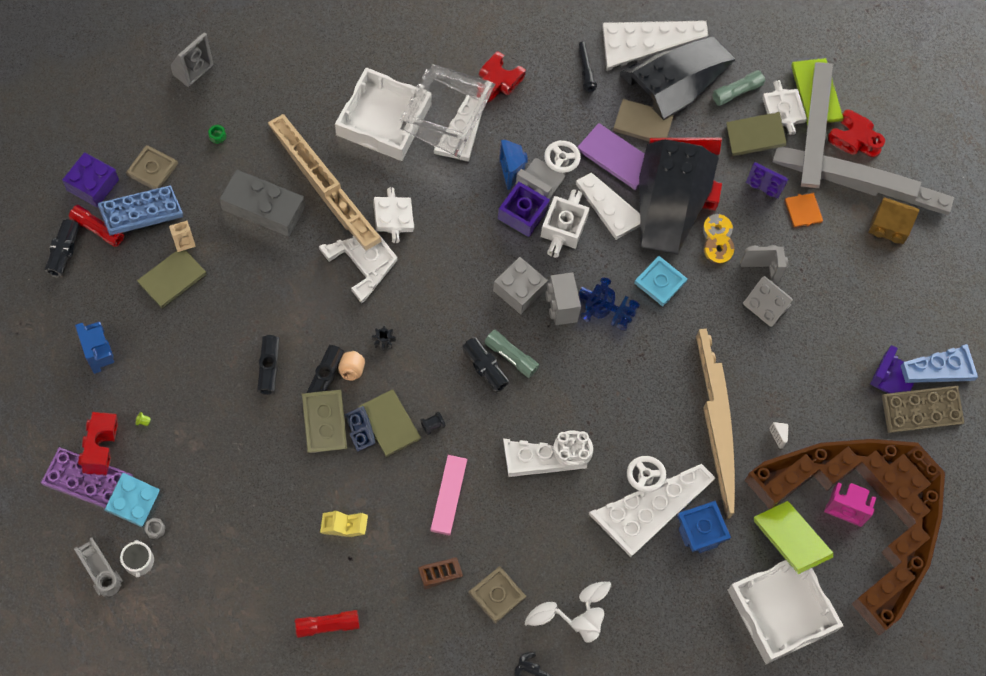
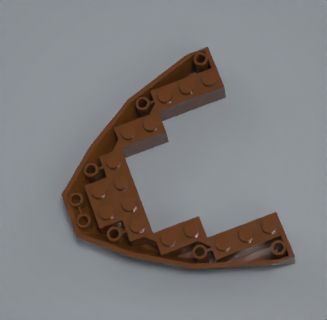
M879 439L822 442L762 462L747 475L745 482L769 509L777 506L812 477H815L825 490L828 491L856 469L909 528L881 552L893 565L894 569L852 603L854 608L880 636L902 617L931 565L942 520L945 472L918 442Z

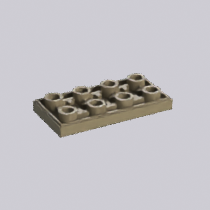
M958 386L882 395L888 433L965 424Z

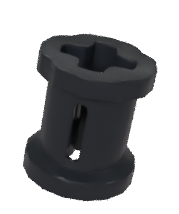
M439 411L434 416L420 420L426 435H430L432 431L440 427L443 429L446 426Z

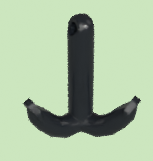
M534 652L522 654L519 657V664L514 671V676H521L523 670L534 676L552 675L541 670L538 664L526 661L536 656Z

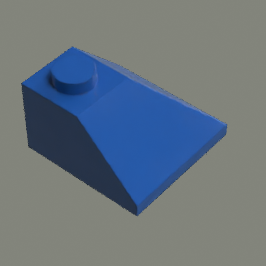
M501 140L499 160L507 190H510L516 183L517 173L520 169L525 170V163H528L526 152H523L521 145Z

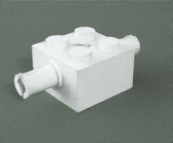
M576 189L571 190L568 200L557 196L553 198L541 232V237L552 241L547 251L549 256H552L554 251L553 257L557 258L562 245L574 249L577 247L590 209L579 204L582 197V192L579 190L577 195L575 194Z

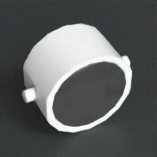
M139 540L129 543L121 552V564L128 573L136 577L149 572L154 564L152 551L146 544L139 542Z

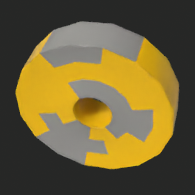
M720 214L709 216L703 225V234L706 239L715 234H724L730 238L733 231L731 221L726 216Z

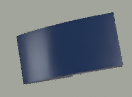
M364 406L344 414L352 431L349 434L357 451L375 444L373 430Z

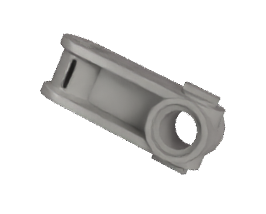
M91 537L89 542L79 548L75 547L74 550L94 581L95 585L93 587L97 594L103 597L113 596L119 591L123 580L117 571L114 572L93 537ZM107 580H113L109 587H103Z

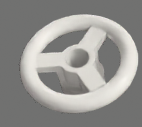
M563 140L551 143L544 153L545 162L548 167L559 173H567L574 170L581 158L578 148L571 142ZM558 146H566L574 153L561 151ZM552 150L556 153L554 164L550 160V152ZM569 159H575L573 164L568 166Z
M641 456L635 458L629 464L627 479L635 489L642 492H653L664 484L666 470L658 459L651 456ZM642 462L653 463L659 470L646 468ZM635 466L639 469L638 483L633 478ZM654 477H660L656 484L650 486L653 483Z

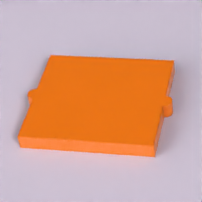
M814 193L798 194V196L785 198L794 227L810 226V224L823 222Z

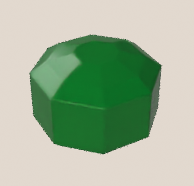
M213 125L208 130L209 139L215 144L222 143L227 138L225 128L221 125Z

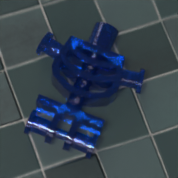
M605 277L601 278V285L597 284L593 291L582 286L578 296L587 301L584 308L586 310L585 313L582 312L580 314L582 319L589 322L592 315L600 319L612 311L616 314L612 319L611 325L614 326L619 319L621 321L617 323V328L626 331L628 323L632 322L631 317L635 316V310L640 307V304L635 300H630L629 307L626 306L629 297L625 296L620 307L614 304L615 292L608 287L612 281ZM608 296L611 298V302L607 301Z

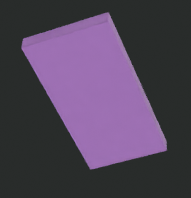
M598 123L577 147L579 152L636 190L639 187V175L644 153Z
M59 447L41 484L105 508L121 474L125 473L129 476H134L109 466L107 476L82 473L81 465H78L79 454Z

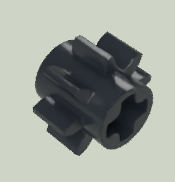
M385 326L381 329L376 328V335H372V341H376L374 347H380L382 351L388 347L392 349L391 342L396 341V337L392 336L393 329L388 330Z

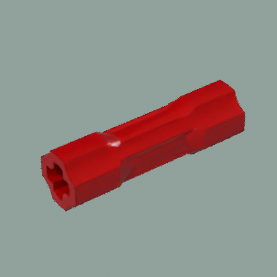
M75 205L69 212L70 220L92 231L112 246L117 247L123 241L125 236L123 232L109 236L104 221L92 215L90 211L80 205Z
M357 610L333 615L295 619L297 638L332 631L360 629Z

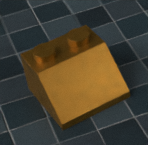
M884 197L873 215L868 233L874 234L876 237L889 239L894 243L904 244L910 235L920 209Z

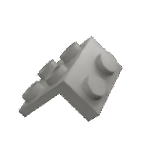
M535 158L525 171L520 169L517 173L516 184L519 181L550 199L563 182L565 175L552 170L545 162Z
M754 245L745 249L740 266L769 267L771 281L779 283L781 277L784 276L785 268H788V257H785L784 247L776 245L759 247Z

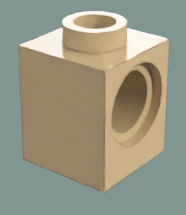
M188 221L169 226L177 252L196 247Z

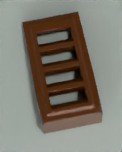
M457 557L418 567L424 590L463 577ZM453 564L456 574L451 573L449 565ZM442 567L446 568L448 576H444ZM435 569H438L440 578H436ZM430 571L432 580L428 579L426 572Z

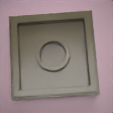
M146 145L126 171V175L151 189L161 188L178 165V161Z
M501 566L496 568L469 591L471 597L495 624L527 597Z

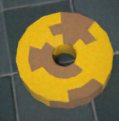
M715 234L705 242L704 253L712 263H725L734 254V243L727 235ZM717 246H720L722 248L721 252L717 251Z

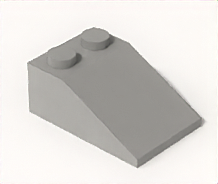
M205 32L178 54L170 65L173 75L187 87L214 65L207 34Z

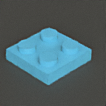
M658 256L635 280L634 284L661 306H664L687 282V278Z
M122 473L104 511L142 527L160 489Z

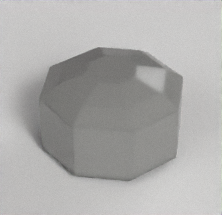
M157 518L147 521L144 528L148 537L152 539L162 537L166 529L161 519Z

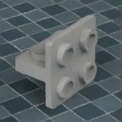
M763 276L745 299L743 305L772 327L780 316L789 310L793 299L766 276Z

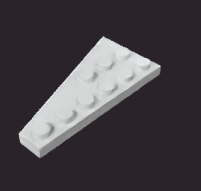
M706 21L603 23L607 71L612 70L615 66H624L628 62L640 61L648 56L708 37Z
M700 464L670 479L667 478L664 484L656 491H637L621 500L609 503L605 507L598 510L595 509L589 512V515L632 557L715 480V477Z

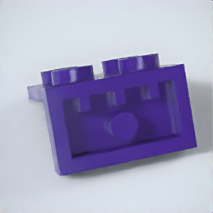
M754 162L746 183L778 199L789 179Z
M893 345L885 352L870 385L888 394L911 391L914 383H905L901 369L904 361L898 359V356L895 355L898 348Z

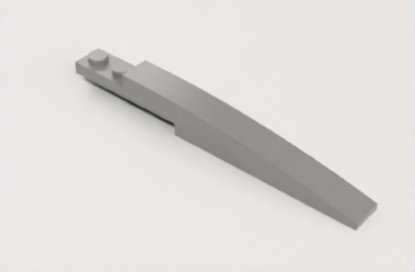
M779 147L776 149L772 162L802 172L805 151ZM823 155L822 179L874 196L880 193L945 215H949L951 212L954 197L922 187L919 181Z

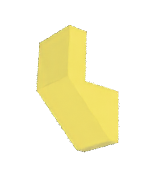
M338 511L323 513L320 533L347 537L365 535L368 515L364 513L346 515Z

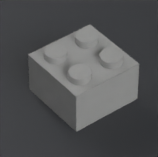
M519 257L494 281L493 291L518 313L522 314L546 291L548 280Z
M574 273L551 275L550 282L547 283L548 291L545 292L546 300L551 304V308H549L550 318L554 319L555 326L576 323L581 305Z

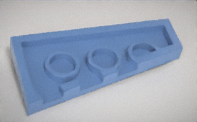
M968 344L962 345L960 348L948 349L943 353H934L929 357H920L906 361L901 365L905 383L975 381L978 378Z

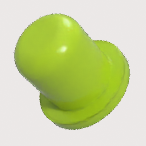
M140 412L136 417L135 424L137 426L139 424L148 426L151 418Z

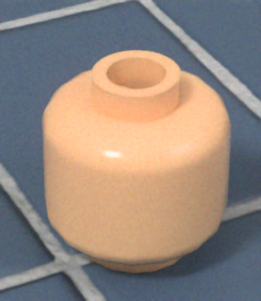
M356 351L344 353L338 366L339 374L349 381L360 378L364 370L365 359Z

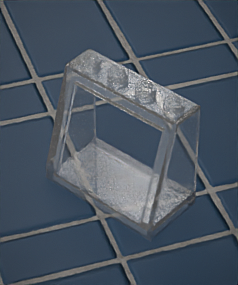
M432 64L430 70L426 69L423 74V84L419 83L415 90L416 97H411L407 106L409 108L408 112L404 111L400 121L403 123L400 129L460 158L495 84ZM433 79L479 101L464 132L414 117Z

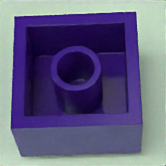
M84 152L62 181L68 192L98 208V203L105 199L119 181V178L114 168Z
M518 181L499 207L498 219L529 237L547 213L550 199Z

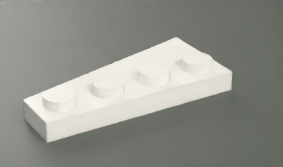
M472 94L466 96L455 118L450 122L449 128L444 132L439 144L436 145L434 154L469 161L486 97Z
M592 172L576 181L577 187L616 240L641 226L640 213Z
M503 438L508 477L587 468V464L575 469L561 465L554 456V446H550L548 443L532 444L528 443V441L520 440V442H514Z

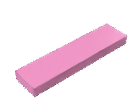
M452 455L447 457L431 532L451 535L467 464L466 458Z

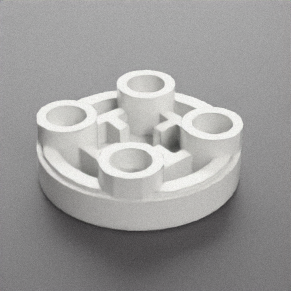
M561 432L554 442L553 453L561 465L573 469L580 468L591 460L593 444L586 432Z

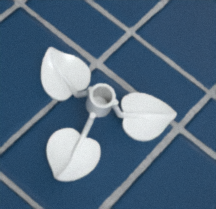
M610 581L594 583L583 589L579 599L582 602H586L587 611L572 621L560 609H556L557 604L555 602H546L538 605L529 613L525 620V626L545 624L555 614H559L576 632H580L585 642L594 641L599 636L604 611L602 608H590L591 602L600 601L607 595L611 587Z

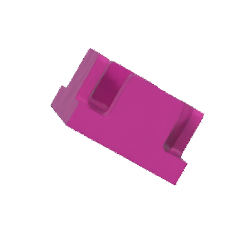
M837 483L833 488L824 512L862 527L873 515V506L876 498L872 496L866 504L869 490L853 483L849 485L846 495H840L839 492L842 484Z

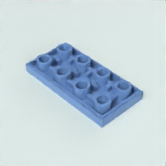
M171 185L98 203V208L109 236L183 217V212Z

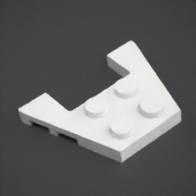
M354 236L344 241L337 240L333 244L320 245L319 250L329 262L346 252L366 277V279L351 288L361 304L397 262V256L382 237V242L366 251Z

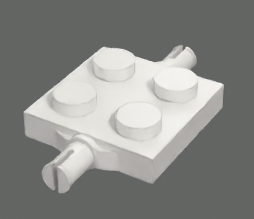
M776 80L773 82L776 91L764 93L762 96L767 114L780 112L782 125L787 126L789 135L796 134L794 124L805 123L807 120L798 89H783L781 81L778 80L777 82Z
M390 187L387 189L388 197H374L376 231L391 233L392 242L395 243L396 240V243L400 242L399 233L413 232L414 230L411 198L395 197V189Z

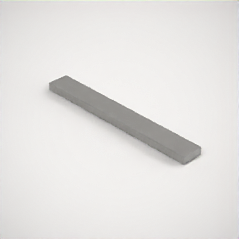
M815 62L801 180L802 187H820L833 64Z

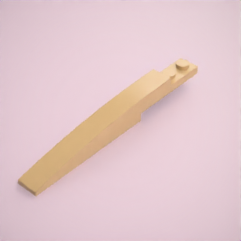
M282 114L268 122L270 128L344 228L352 233L366 251L382 242L378 233L341 189L337 179L285 115Z
M707 328L699 329L696 339L709 401H706L703 409L726 519H730L734 514L735 471L729 400L722 363H716L715 353L711 351V335H708Z

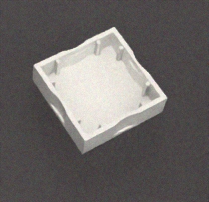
M365 68L355 86L351 99L346 103L335 123L336 135L402 161L431 106V93Z
M784 560L767 571L756 573L732 584L728 589L765 664L837 632L843 627L830 600L823 593L812 568L797 574L787 560Z

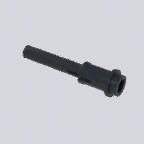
M580 42L579 49L584 70L582 71L584 79L583 88L587 92H593L596 90L597 82L594 80L593 70L590 69L586 43Z

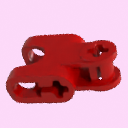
M499 51L482 66L478 74L482 79L478 83L479 90L477 96L486 97L485 103L491 102L500 92L508 96L522 82L526 74V69L521 66H517L513 70L503 69L501 66L503 65L504 54Z
M850 109L845 110L842 113L843 120L841 123L849 130L832 129L827 135L829 143L852 155L861 151L870 157L878 156L885 144L884 136L873 130L874 124L872 121Z

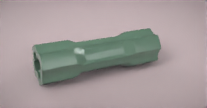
M756 70L728 86L714 90L712 94L713 100L717 105H723L749 90L763 86L765 77L760 70Z
M493 330L485 339V344L506 358L526 377L530 378L539 368V363L508 342L498 331Z

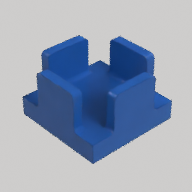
M101 322L84 326L83 323L75 325L86 360L94 374L101 372V367L114 363L113 354L109 342L105 339Z
M716 501L680 512L677 515L681 524L679 532L686 547L690 546L692 552L699 551V553L717 548L720 543L731 538Z

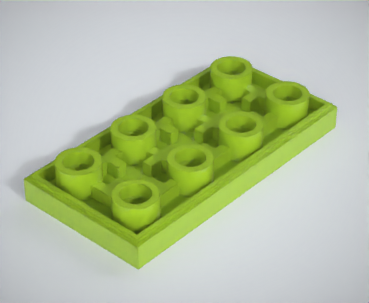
M826 58L796 61L791 64L806 114L807 125L815 62L827 63ZM832 79L827 123L843 120Z
M789 501L754 516V522L797 574L833 558V552Z

